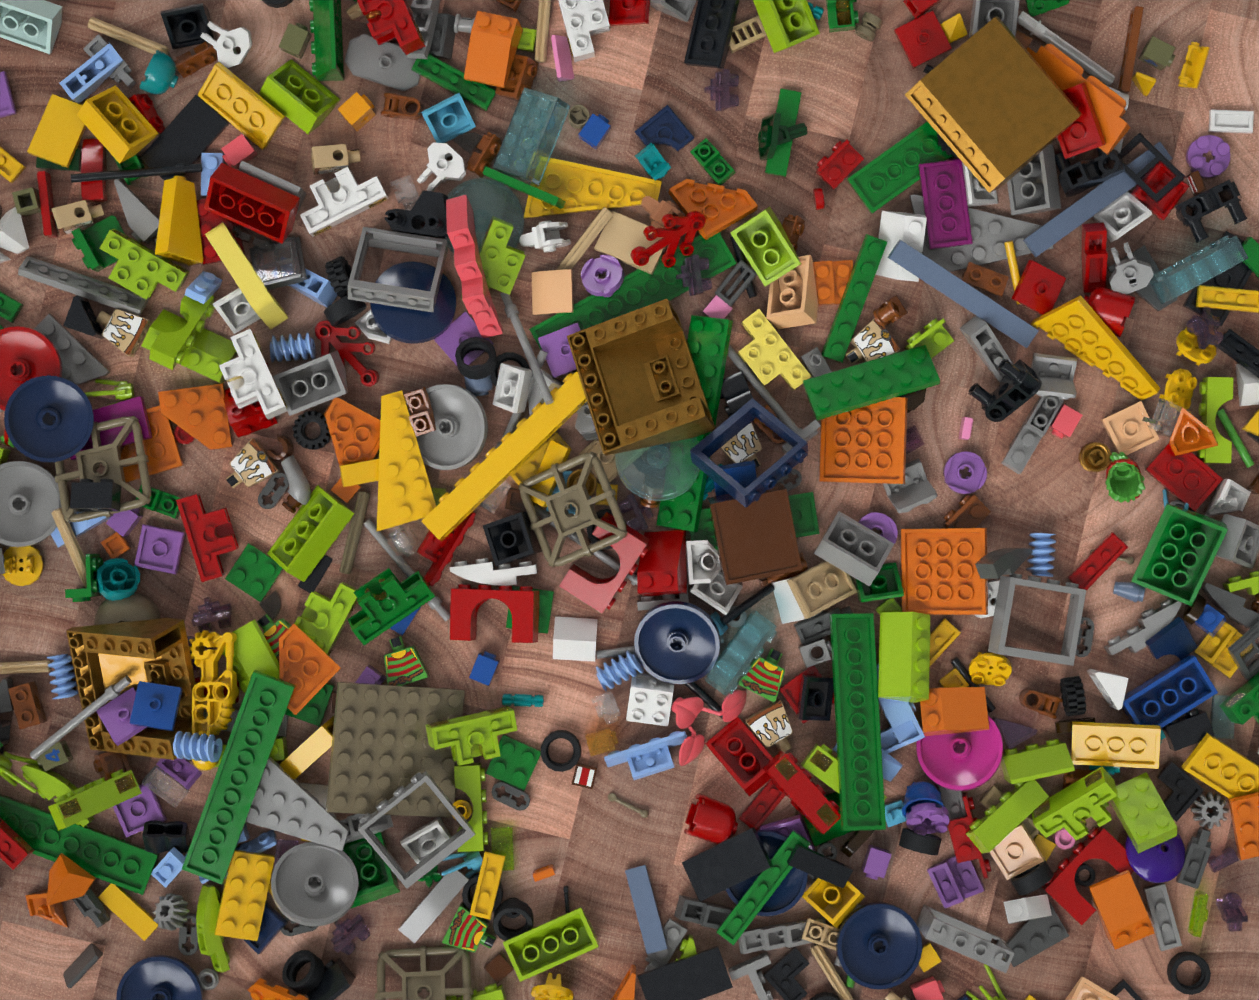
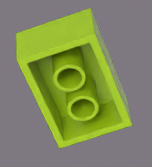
M1147 772L1116 786L1118 796L1111 799L1110 803L1138 854L1177 836V826Z

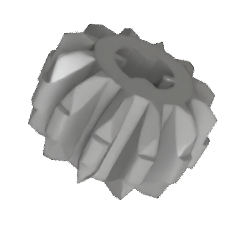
M1207 792L1206 797L1200 794L1199 798L1201 801L1195 800L1193 802L1197 805V808H1191V812L1197 813L1193 819L1199 821L1201 827L1207 825V828L1212 829L1214 824L1220 827L1221 823L1219 820H1227L1223 816V813L1229 812V809L1223 808L1227 802L1220 800L1221 796L1219 794L1213 796L1211 792ZM1208 807L1213 809L1212 813L1206 811Z
M172 893L159 897L160 903H155L157 908L152 912L156 915L153 921L158 923V927L170 931L183 927L182 921H188L185 916L190 912L186 909L189 903L184 901V897Z

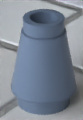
M1115 581L1113 594L1135 603L1137 601L1143 602L1146 587L1134 582Z

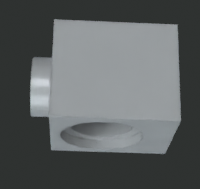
M823 638L798 646L807 668L831 659V645L829 641L825 642ZM815 646L822 648V655L818 658H814L811 655V650Z

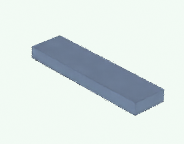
M643 865L625 870L646 953L650 954L668 949L647 866Z

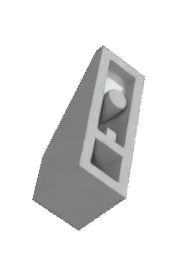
M115 179L114 184L128 226L133 230L131 235L138 242L144 241L149 244L153 240L152 237L157 236L159 218L121 180Z
M975 316L959 329L998 382L1001 383L1004 374L998 370V366L1004 359H1008L1011 363L1012 361L989 325L978 316Z

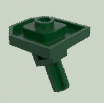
M773 113L762 118L761 130L758 133L760 160L772 159L778 145L807 135V126L804 123L790 127L780 125L781 114Z

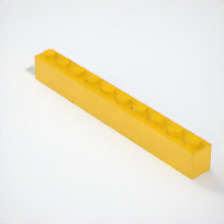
M578 372L568 374L562 381L564 384L559 389L554 388L550 392L554 401L552 404L538 403L532 409L533 414L528 419L524 417L516 425L517 429L512 434L509 432L501 439L502 444L497 449L495 447L490 449L485 455L486 459L481 464L479 462L470 469L471 474L469 476L459 479L454 485L455 489L450 494L446 492L438 500L440 503L435 508L431 507L423 514L424 519L421 522L440 541H443L587 402Z

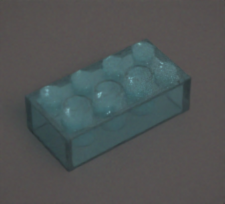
M524 88L493 168L510 177L539 186L569 112L570 105L558 97Z
M1226 235L1194 252L1191 256L1172 264L1173 267L1169 266L1154 274L1155 279L1150 281V284L1161 304L1245 261L1248 259V256L1237 235L1230 239Z
M753 610L722 651L714 667L703 677L704 680L726 696L728 692L732 694L739 685L737 682L741 675L745 677L751 669L750 663L753 658L757 660L764 651L762 646L765 642H771L777 634V631H775L777 626L756 610Z

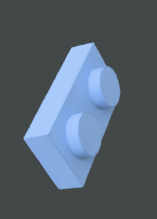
M201 153V196H207L211 175L221 163H224L223 153Z
M203 271L186 288L185 296L205 304L220 288L222 279L216 277L213 273Z
M173 847L153 869L151 875L166 888L182 871L185 861L184 855Z

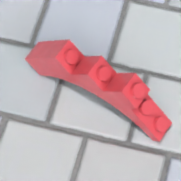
M467 195L446 200L447 234L454 248L455 268L462 282V300L468 313L472 314L482 338L503 334V328L489 292L480 258L471 204Z

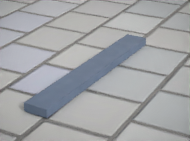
M1161 142L1154 145L1169 161L1172 159ZM1147 150L1127 166L1137 174L1155 156ZM1122 172L1101 183L1023 241L1032 254L1037 257L1137 184L1125 172Z
M900 239L887 257L1025 348H1028L1039 331Z

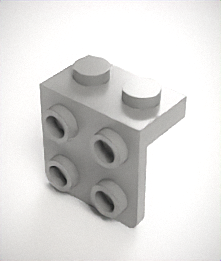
M1034 353L1031 368L1042 381V385L1036 394L1041 397L1057 396L1065 400L1076 398L1077 392L1073 379L1077 359Z
M919 459L906 464L905 484L882 483L887 497L898 513L909 512L921 504H928L938 496L927 480Z

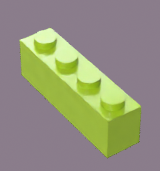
M1036 780L1014 784L1015 788L1011 792L1007 791L999 798L1000 802L996 806L991 805L984 811L985 816L981 820L978 818L969 825L970 830L966 835L982 854L992 851L1049 797Z

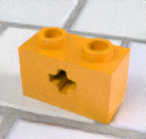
M357 92L338 108V111L356 132L376 115L372 110L375 108L373 103L365 94L360 96Z

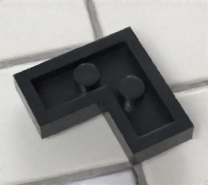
M1169 761L1157 775V778L1172 790L1163 802L1173 820L1177 822L1205 789L1172 761Z
M793 947L768 969L763 976L784 1000H802L808 993L794 977L810 963L796 947Z

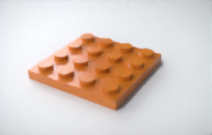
M895 397L821 419L819 482L905 484L908 398Z
M987 528L901 529V571L904 596H902V612H917L930 615H987L988 579H980L975 565L982 557L987 555Z

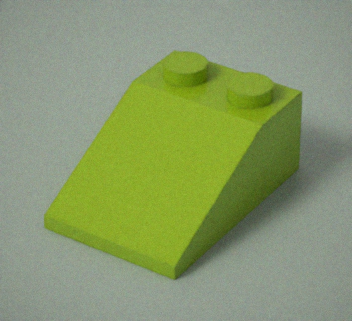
M770 206L730 232L765 287L801 264L782 224Z

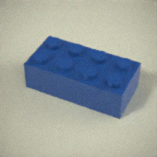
M1187 655L1182 660H1179L1125 694L1122 708L1132 724L1159 725L1163 728L1218 692L1196 656Z

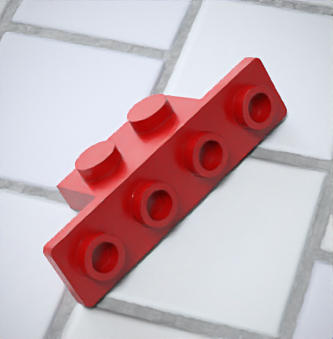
M474 511L443 541H440L430 530L427 533L417 553L433 561L424 577L428 585L433 587L440 580L444 567L451 562L453 552L463 542L465 532L475 521L476 513Z
M965 792L962 798L967 816L951 819L948 829L957 863L979 859L983 878L986 879L989 876L988 872L992 871L989 859L984 858V854L979 851L966 835L970 830L969 825L978 817L974 818L972 810L975 809L973 797H968V793Z

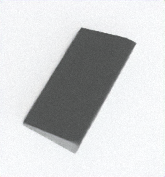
M438 13L429 51L430 55L443 59L452 58L455 39V16Z
M91 943L64 972L63 976L68 988H72L103 955V952Z

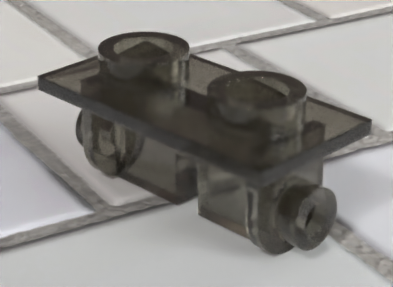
M239 225L238 227L234 226L232 229V234L236 238L248 243L251 237L254 236L255 239L252 244L267 251L268 249L272 250L274 247L272 239Z

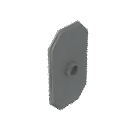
M362 34L350 40L344 61L354 76L400 91H406L418 85L420 75L411 70L416 59L407 58L398 44L388 41L378 45L377 41L368 34Z

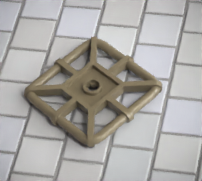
M121 417L100 423L97 421L93 422L91 432L93 448L79 451L75 454L78 471L65 474L63 460L55 462L57 475L55 476V482L58 483L61 508L65 516L64 519L67 522H81L102 516L107 518L115 513L140 508L146 505V503L149 504L151 502V485L147 467L149 459L145 454L142 429L137 417ZM124 426L112 444L101 446L100 431ZM133 429L137 456L122 460L120 447ZM101 463L103 466H105V470L102 474L100 472H97V469L100 468ZM138 464L142 493L125 482L123 467ZM77 478L91 479L93 482H100V479H112L114 483L121 485V487L139 499L120 503V511L82 512L77 514L78 511L70 508L67 482Z
M594 452L581 454L561 464H553L550 469L526 479L519 485L518 489L520 490L521 499L532 524L530 525L531 530H534L544 557L549 566L553 568L566 565L584 556L590 557L594 555V552L613 545L627 536L626 524L614 496L616 492L611 488L602 463ZM585 462L578 483L567 488L562 475L563 472ZM593 465L604 493L590 499L585 485ZM554 476L560 492L549 496L531 486ZM529 495L546 502L551 516L539 521ZM607 499L617 527L599 519L593 504ZM570 504L576 508L575 515L568 513ZM551 522H554L558 532L553 552L542 528ZM596 525L614 535L590 544L584 529ZM576 532L582 548L560 557L566 537Z
M421 945L420 948L381 951L377 961V993H375V1000H446V996L462 995L463 1000H472L474 990L471 988V959L469 951L453 946L426 947V945ZM456 954L442 970L427 971V956ZM420 956L421 971L405 972L391 958ZM462 959L463 988L446 989L445 976ZM385 963L402 977V991L385 992ZM423 988L430 992L426 999L418 996V993H421Z

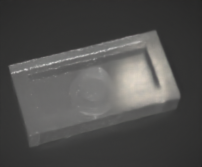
M156 765L142 780L144 786L175 808L189 793V790Z

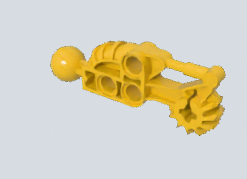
M203 630L202 633L197 632L194 634L195 639L189 640L192 644L189 647V650L192 651L191 659H195L194 664L201 668L200 683L194 685L192 690V735L193 733H198L200 736L205 733L208 737L210 734L219 735L221 730H227L229 727L228 723L232 722L233 719L231 717L232 712H235L233 704H236V699L239 695L237 673L233 670L234 642L237 640V635L234 632H225L223 635H219L217 632L210 633L208 630ZM205 647L218 648L217 650L205 651ZM225 650L226 670L218 677V661ZM205 687L208 690V694L206 697L204 695ZM225 687L228 689L226 697L223 693ZM205 709L208 712L207 718L203 714ZM192 759L195 767L202 771L211 770L218 764V761L204 762Z

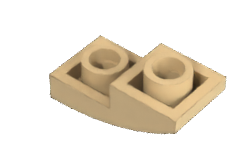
M808 918L801 939L836 951L839 929Z

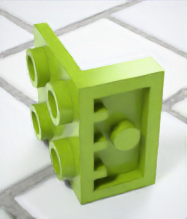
M935 318L923 327L925 332L921 334L918 331L907 339L908 345L904 348L909 350L926 345L932 359L954 342V340L942 325L946 322L944 318L939 321Z

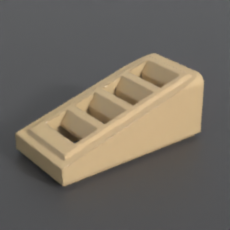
M759 15L733 27L732 35H736L739 43L736 44L731 36L729 50L732 54L767 36ZM756 22L758 23L762 31V33L758 34L756 28L753 25ZM750 26L754 34L753 37H750L746 27ZM741 30L743 31L746 37V40L744 41L739 33V31Z

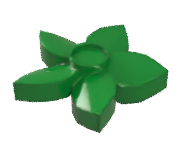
M438 865L418 881H426L428 888L432 886L433 881H440L442 877L437 873Z

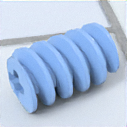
M298 333L296 340H294L292 334H289L288 340H285L284 336L281 335L279 341L276 340L274 335L272 336L270 342L272 363L275 357L278 362H282L283 357H285L286 361H291L292 355L296 361L300 359V355L304 360L308 359L309 354L312 359L316 358L315 341L310 337L309 333H306L305 339H302L301 334Z
M1036 532L1029 534L1030 537L1035 539V541L1028 544L1034 547L1031 554L1034 558L1027 559V562L1033 564V566L1026 568L1032 575L1054 576L1048 572V570L1054 569V566L1048 562L1055 560V557L1049 555V553L1056 551L1055 548L1050 546V544L1056 543V540L1050 538L1056 534Z
M627 650V658L619 654V662L611 658V666L606 662L603 663L604 670L596 666L598 680L605 691H607V686L613 689L615 687L614 682L620 685L622 684V679L628 681L629 674L632 677H636L637 671L644 673L643 666L635 653L631 654Z
M68 654L48 656L47 659L53 660L52 663L48 664V667L54 668V671L50 672L49 676L56 678L50 681V684L57 685L56 688L51 690V693L58 694V696L52 699L69 698L79 694L78 690L72 689L77 686V682L71 680L75 678V673L70 672L74 669L73 664H69L72 661V657Z
M178 731L174 737L173 752L179 759L217 762L222 753L221 738L216 740L214 734H210L207 737L205 733L199 736L198 733L191 735L190 732L183 734L182 731Z

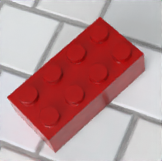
M221 163L210 177L204 209L283 244L293 230L300 197Z

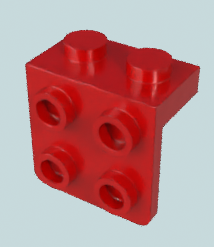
M230 388L224 390L225 397L223 400L229 424L238 438L261 429L269 428L278 423L276 416L271 419L266 418L259 401L239 409L230 392Z

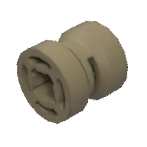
M865 12L862 17V23L856 27L854 32L859 37L873 42L876 37L875 32L881 28L883 21L877 16Z
M579 104L571 107L568 113L569 123L575 129H583L590 118L588 109Z

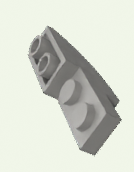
M1051 395L1039 398L1010 444L1009 450L1001 464L1017 474L1022 473L1039 441L1047 432L1063 404V399Z
M1169 598L1161 602V607L1156 610L1151 608L1141 613L1142 617L1137 619L1141 627L1134 626L1126 631L1127 635L1121 638L1116 636L1108 640L1109 644L1104 646L1107 654L1114 655L1127 647L1130 652L1136 653L1146 647L1145 642L1172 622L1182 603Z

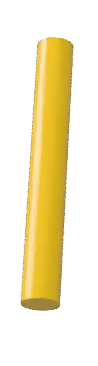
M1013 240L1004 242L1015 291L1020 280Z

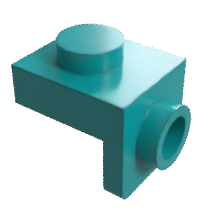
M652 143L635 155L647 174L654 180L664 177L668 170L671 169L670 164L665 161Z

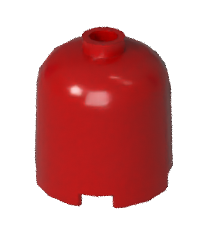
M1104 287L1094 289L1090 296L1085 295L1084 300L1115 336L1121 337L1125 328V321L1129 318L1135 302V297Z
M701 793L695 796L698 801L696 805L691 804L685 821L689 827L684 830L685 834L719 844L726 841L731 834L734 835L736 833L738 823L735 822L736 814L731 806Z

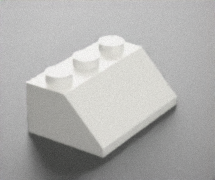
M882 210L878 238L887 241V245L875 275L897 280L919 281L917 276L887 257L899 239L922 254L927 221L925 215Z

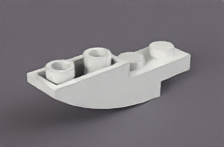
M488 558L476 559V564L467 565V561L454 562L455 566L450 567V572L459 577L488 585H517V576L538 573L537 564L532 565V561L519 562V567L512 568L510 564L499 565L497 570H494V562H488Z

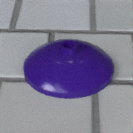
M1178 832L1176 837L1139 854L1129 836L1126 839V855L1129 864L1137 875L1144 880L1152 883L1167 882L1175 878L1182 870L1185 861V847Z

